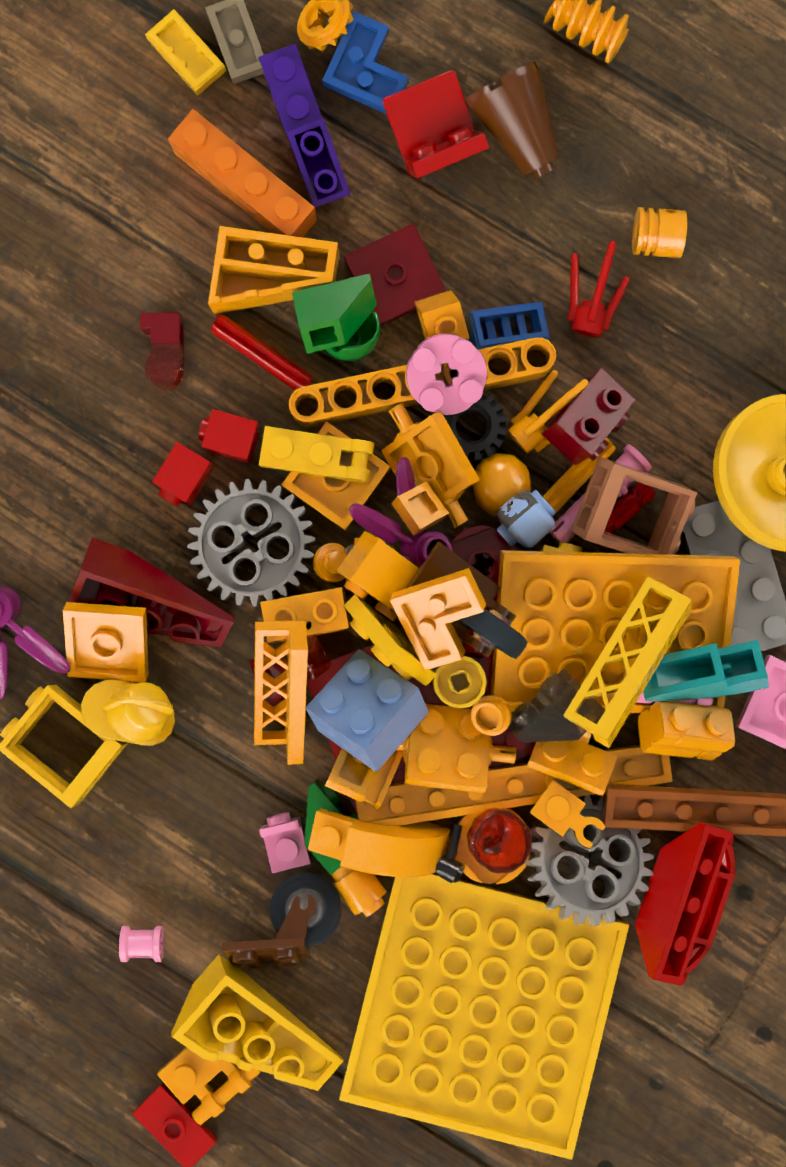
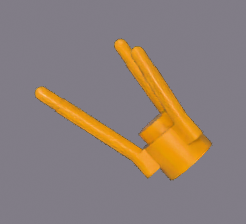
M552 370L521 412L510 420L513 426L507 432L526 454L533 449L539 453L547 445L551 444L541 434L546 428L545 423L588 386L589 382L587 379L580 381L539 417L535 413L528 417L558 376V371Z

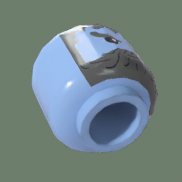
M520 490L497 511V517L502 523L497 528V531L512 547L518 542L525 548H531L554 528L555 521L552 516L556 514V511L537 490L532 493L527 490Z

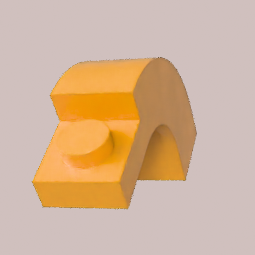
M321 808L316 811L308 850L341 860L340 866L360 872L391 877H421L436 873L437 863L445 855L448 848L452 829L427 821L400 826L379 825Z

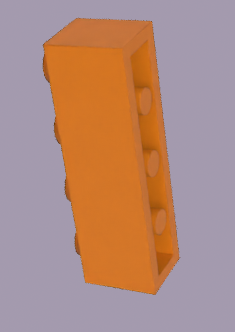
M194 109L189 112L169 136V143L176 156L271 233L303 238L316 223L317 217L313 205Z

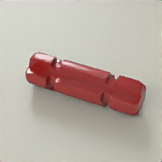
M640 482L630 490V495H624L614 504L604 531L613 534L612 530H618L641 509L639 506L646 505L655 497L656 494L653 488Z

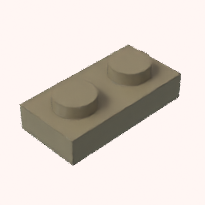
M224 0L205 7L233 85L264 74L259 62V57L264 54L244 0Z

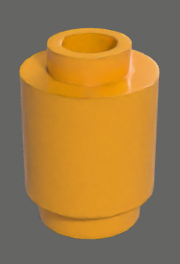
M342 866L332 874L335 880L333 883L334 887L354 915L363 912L367 917L385 904L381 897L387 891L375 874L360 872Z

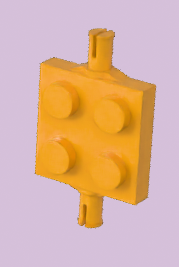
M403 403L393 407L388 412L391 414L400 432L391 444L381 450L393 473L396 476L397 463L401 458L407 457L411 463L416 486L426 481L449 512L448 517L454 525L453 527L456 528L469 521L458 499L466 489L479 482L480 479L442 412L432 414L422 422L413 423Z
M426 704L429 713L397 748V750L402 751L406 764L404 784L484 793L487 789L488 767L491 761L514 764L516 759V747L493 745L491 736L485 735L475 728L471 719L472 709H459Z

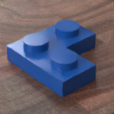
M353 11L352 16L354 20L347 25V34L342 36L323 77L322 84L327 89L386 114L382 99L406 89L409 77L376 63L389 34V26Z

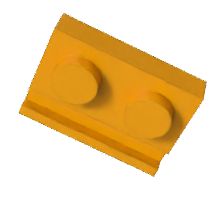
M342 748L325 786L361 803L362 801L374 805V809L379 810L403 756L402 751L396 750L383 766L375 772Z

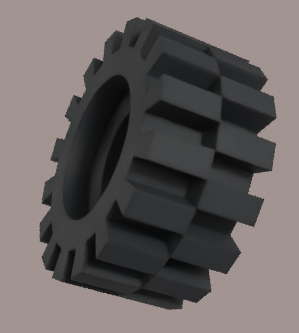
M482 394V397L476 403L461 413L443 415L471 464L495 454L506 436L507 418L502 412L503 407L500 403L497 404L494 401V397L490 394L488 396ZM469 412L479 414L486 423L485 435L474 442L463 440L456 431L458 418Z

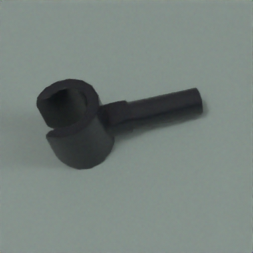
M453 824L448 849H446L445 855L441 857L436 866L438 876L450 883L458 882L465 869L464 864L455 860L463 827L458 824Z

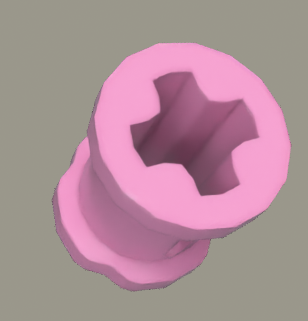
M122 926L119 938V957L121 962H128L130 958H153L155 962H162L164 955L163 926H156L154 930H131L130 926Z

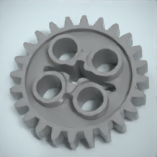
M246 479L244 490L241 491L233 482H230V494L227 496L219 489H216L215 494L218 501L215 504L205 499L202 501L208 509L207 514L194 513L193 515L201 522L200 528L193 527L188 530V532L198 537V541L188 544L187 548L199 552V555L193 558L190 564L203 565L204 567L197 575V578L202 580L211 577L212 580L207 590L213 592L221 586L223 588L221 599L226 601L232 593H235L236 605L242 606L246 596H250L253 607H258L260 596L264 595L267 601L274 600L273 592L278 591L284 597L289 596L285 585L290 582L299 587L301 584L295 574L297 571L309 573L310 570L302 564L303 559L314 558L312 552L305 550V545L316 542V538L304 534V531L311 528L313 524L311 521L300 522L299 520L306 512L304 506L293 510L291 507L296 497L291 494L282 500L283 488L279 485L274 488L272 493H269L265 480H262L258 490H254L251 481ZM262 506L267 509L268 518L261 526H252L247 520V515L253 507ZM278 522L281 523L282 527L278 531L258 541L259 550L254 553L250 549H246L229 563L223 564L222 559L225 556L241 549L247 544L245 537L248 534L256 538L266 532L272 525ZM224 527L231 528L235 534L234 542L227 548H219L215 542L216 533ZM278 538L287 540L290 545L288 555L282 559H273L269 554L270 543ZM244 560H252L256 565V574L249 581H241L236 574L238 564Z
M590 795L581 796L579 799L586 803V805L579 814L584 817H595L601 820L603 797H596L592 804ZM542 821L541 823L545 828L535 827L531 829L530 832L538 838V842L526 844L527 849L535 852V858L525 861V865L536 867L537 872L532 874L528 881H540L542 886L536 891V897L544 895L550 897L545 907L547 910L561 906L559 911L560 919H567L573 913V922L576 925L583 924L586 917L590 926H599L601 917L605 923H614V911L619 916L629 915L626 903L632 906L639 905L641 902L635 892H646L649 890L641 879L642 877L653 875L650 869L644 867V862L654 859V855L643 853L642 847L651 841L650 838H638L637 834L641 829L605 827L602 831L595 825L589 824L585 829L587 831L586 839L593 844L591 848L581 845L574 835V830L570 827L563 837ZM560 841H563L574 852L562 849L559 846ZM612 841L619 846L621 851L620 859L617 862L609 855L608 849ZM591 852L590 860L601 866L588 867L589 860L578 854ZM561 858L566 859L570 864L571 872L567 879L560 876L557 869L558 861ZM604 867L612 868L619 872V878L617 879L611 872L606 870ZM596 877H599L605 885V891L601 898L595 895L592 888L593 880Z

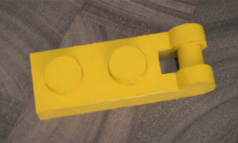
M265 426L259 466L368 483L370 470L367 469L368 457L373 455L375 443L360 439H347ZM342 452L353 453L351 466L340 465Z

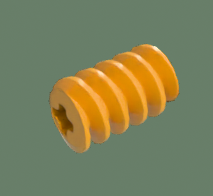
M554 0L543 23L546 24L554 17L553 29L557 32L568 25L566 38L572 40L581 33L579 46L585 48L594 41L592 54L598 56L607 49L605 62L610 64L630 31L627 28L629 15L625 14L619 20H613L616 7L612 5L602 13L600 12L602 0H595L591 5L587 3L588 0Z

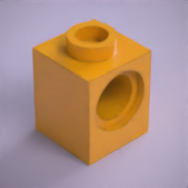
M451 290L414 302L425 339L443 333L469 339L460 301Z

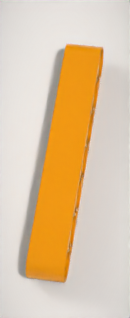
M531 338L479 349L478 351L482 354L487 369V379L483 391L545 377L556 360V350L553 344L544 338ZM533 350L542 352L547 359V364L542 367L532 366L527 360V353ZM495 358H500L508 364L509 371L504 375H495L489 370L488 363ZM448 363L442 364L441 372L435 373L436 380H443L445 385L452 384L450 377L452 369H450ZM407 365L301 387L291 394L289 409L294 420L299 425L315 427L324 425L326 421L334 423L386 412L401 403L404 404V407L419 405V403L414 399L406 381ZM381 382H387L395 389L394 395L387 400L378 399L373 393L374 387ZM344 390L353 392L357 397L355 404L349 408L339 407L335 403V398L339 392ZM311 398L318 403V409L313 415L303 416L297 412V406L303 399Z

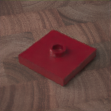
M414 223L344 255V260L352 277L370 273L377 303L373 311L378 314L380 327L415 311V301L447 292Z

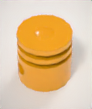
M638 207L633 226V254L639 255L640 251H642L644 256H649L650 252H652L653 256L681 258L687 235V212L685 210L659 208L656 212H654L653 208H648L645 212L643 207Z

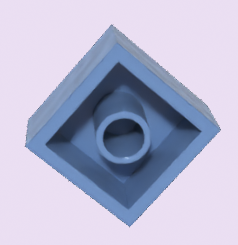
M360 649L356 651L305 707L321 734L375 772L383 766L429 713L418 687Z

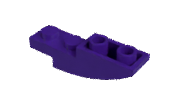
M296 44L260 56L259 62L271 92L274 106L312 205L316 208L349 196L350 191L325 121L321 117Z

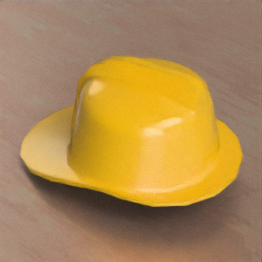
M105 680L94 684L85 693L81 703V713L87 727L96 735L110 740L153 746L163 742L171 734L175 724L173 705H171L166 693L160 687L148 682L132 683L121 680Z

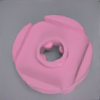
M449 333L433 335L423 340L413 352L406 367V381L414 399L425 410L434 413L441 411L443 415L461 413L470 408L482 397L487 379V369L482 354L470 341ZM444 363H448L450 369H457V376L452 378V384L445 385L443 380H436L435 373L441 372V365Z

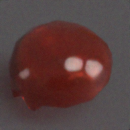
M489 808L473 820L467 832L468 850L473 858L490 872L496 874L512 873L527 860L532 850V833L530 828L511 811L505 808Z

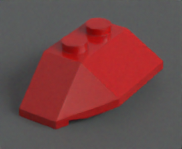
M700 822L660 849L653 869V875L648 884L649 890L645 893L635 922L648 977L653 980L682 986L688 979L687 974L698 966L711 949L736 874L735 855L732 847V842L734 841L733 832Z

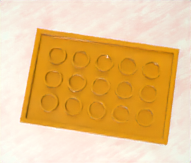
M501 550L498 578L500 589L497 592V602L515 614L516 618L511 623L496 614V617L524 636L528 643L517 659L511 658L496 647H493L490 695H496L504 699L509 705L511 712H565L648 576L692 599L691 612L666 654L717 643L718 649L731 646L740 559L735 556ZM650 591L643 603L646 617L664 613L671 601ZM638 611L633 621L642 619L640 611ZM658 623L649 625L651 634ZM644 626L627 630L622 638L626 652L643 648L648 640ZM619 645L616 647L612 656L621 654ZM637 657L628 659L630 668ZM623 661L608 664L601 672L604 687L622 683L627 675ZM598 679L591 690L600 688ZM616 692L607 694L609 703ZM598 696L584 700L578 712L604 713L606 709L603 697ZM725 696L713 697V702L710 706L724 708ZM652 701L651 704L636 702L630 713H642L646 709H650V706L655 701Z

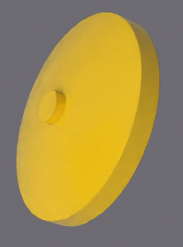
M779 394L763 398L751 404L729 422L717 443L713 460V478L718 499L732 523L744 535L758 544L785 552L786 394Z

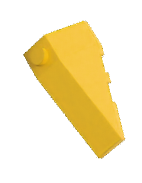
M220 954L217 955L192 984L171 1032L174 1039L203 1059L213 1062L219 1059L237 1064L238 1069L249 1072L251 1069L272 1074L277 1080L316 1091L323 1086L344 1061L335 1050L250 976Z

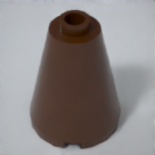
M535 61L499 77V80L491 85L483 86L466 99L469 107L522 174L525 176L532 173L534 179H537L556 169L553 161L559 158L540 68H538Z

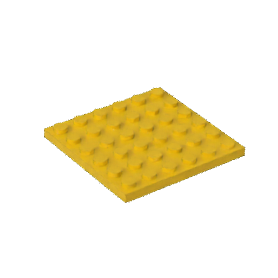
M437 873L421 877H394L339 1100L572 1160L629 924L615 919L614 923H605L601 917L599 926H590L586 917L583 924L576 925L573 922V913L567 919L559 918L561 906L547 910L545 908L546 901L464 880L450 883L439 877Z

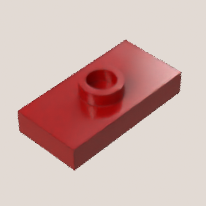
M163 1082L132 1113L183 1167H193L217 1142V1137L204 1124L199 1125L194 1120L192 1112L185 1104L178 1100Z

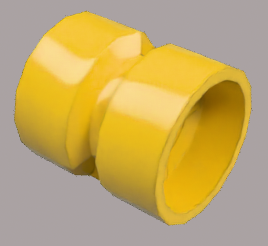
M463 656L461 660L438 666L434 670L437 676L432 680L433 690L438 698L450 707L459 709L470 707L478 702L485 692L487 683L485 672L481 665L471 657Z

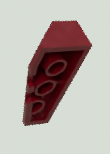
M93 537L89 543L68 602L143 607L146 608L147 639L149 634L170 636L174 642L213 647H221L235 618L133 552Z

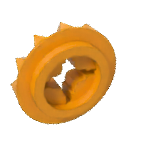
M310 0L302 10L297 23V33L302 43L310 50L317 48L322 52L326 49L328 43L336 46L337 38L340 35L347 34L346 25L354 20L351 14L353 8L349 0ZM325 14L330 17L328 19L329 24L323 28L325 26Z

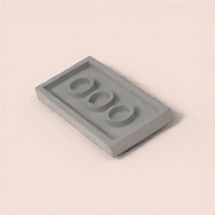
M719 500L695 507L692 516L686 520L681 533L687 555L735 556L740 559L731 646L758 640L761 651L786 645V600L771 549L758 544L744 535L729 519Z

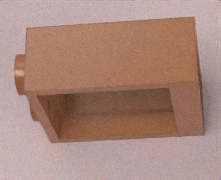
M599 456L571 531L584 540L627 554L676 555L680 547V536L686 520L694 512L695 498L698 492L681 484ZM625 477L668 492L648 545L604 531Z

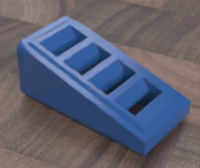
M542 301L469 311L464 317L469 334V339L466 340L470 341L477 350L531 338L550 339ZM529 314L533 333H527L524 315ZM509 318H514L517 335L513 336ZM493 321H498L501 333L500 338L496 337ZM481 324L483 325L485 340L483 338Z

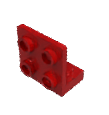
M448 70L382 99L383 107L407 172L415 178L425 176L489 148L485 133L474 128L458 78L453 70Z

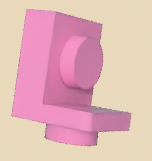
M285 812L267 817V824L262 825L259 832L261 838H264L272 873L311 864L309 850L304 845L305 834L300 816L291 818L290 813Z

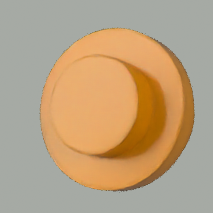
M328 543L321 546L313 558V568L316 574L327 582L343 580L345 577L338 573L337 569L346 558V548L338 543Z
M486 695L473 705L471 719L479 732L488 736H496L503 733L509 727L512 714L509 705L504 699L496 695Z

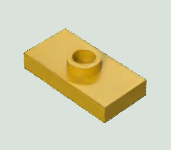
M175 9L145 34L147 40L197 96L226 72L225 65Z

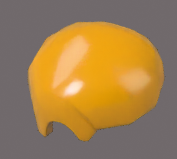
M495 453L488 458H483L476 466L475 472L480 481L473 485L475 500L480 508L492 516H497L499 508L520 490L531 492L529 470L522 461L512 454Z

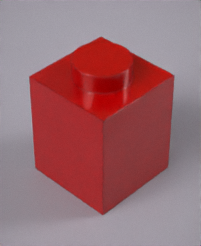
M212 409L210 418L204 417L201 422L198 440L203 441L201 447L208 453L251 464L261 426L258 421Z
M176 442L152 483L161 488L157 495L176 507L179 506L181 501L191 506L215 466L210 461Z

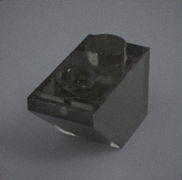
M565 668L559 673L550 675L542 683L540 692L530 702L522 703L513 712L509 728L520 742L579 740L587 732V730L564 718L565 711L581 687V684ZM595 698L584 700L577 713L596 723L602 717L605 709Z

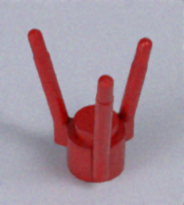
M610 241L608 244L593 299L583 300L581 306H579V256L577 253L571 255L570 309L567 321L573 322L571 330L577 334L601 338L603 330H609L611 318L630 282L629 276H625L622 279L604 312L605 305L601 303L616 249L615 241Z

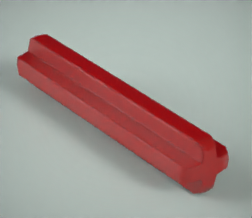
M221 314L213 322L211 331L214 335L292 389L296 390L312 385L314 379L311 374L227 316Z

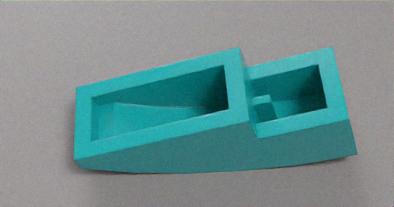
M754 640L719 649L717 643L666 654L643 691L645 701L694 700L769 688L768 675L759 642Z

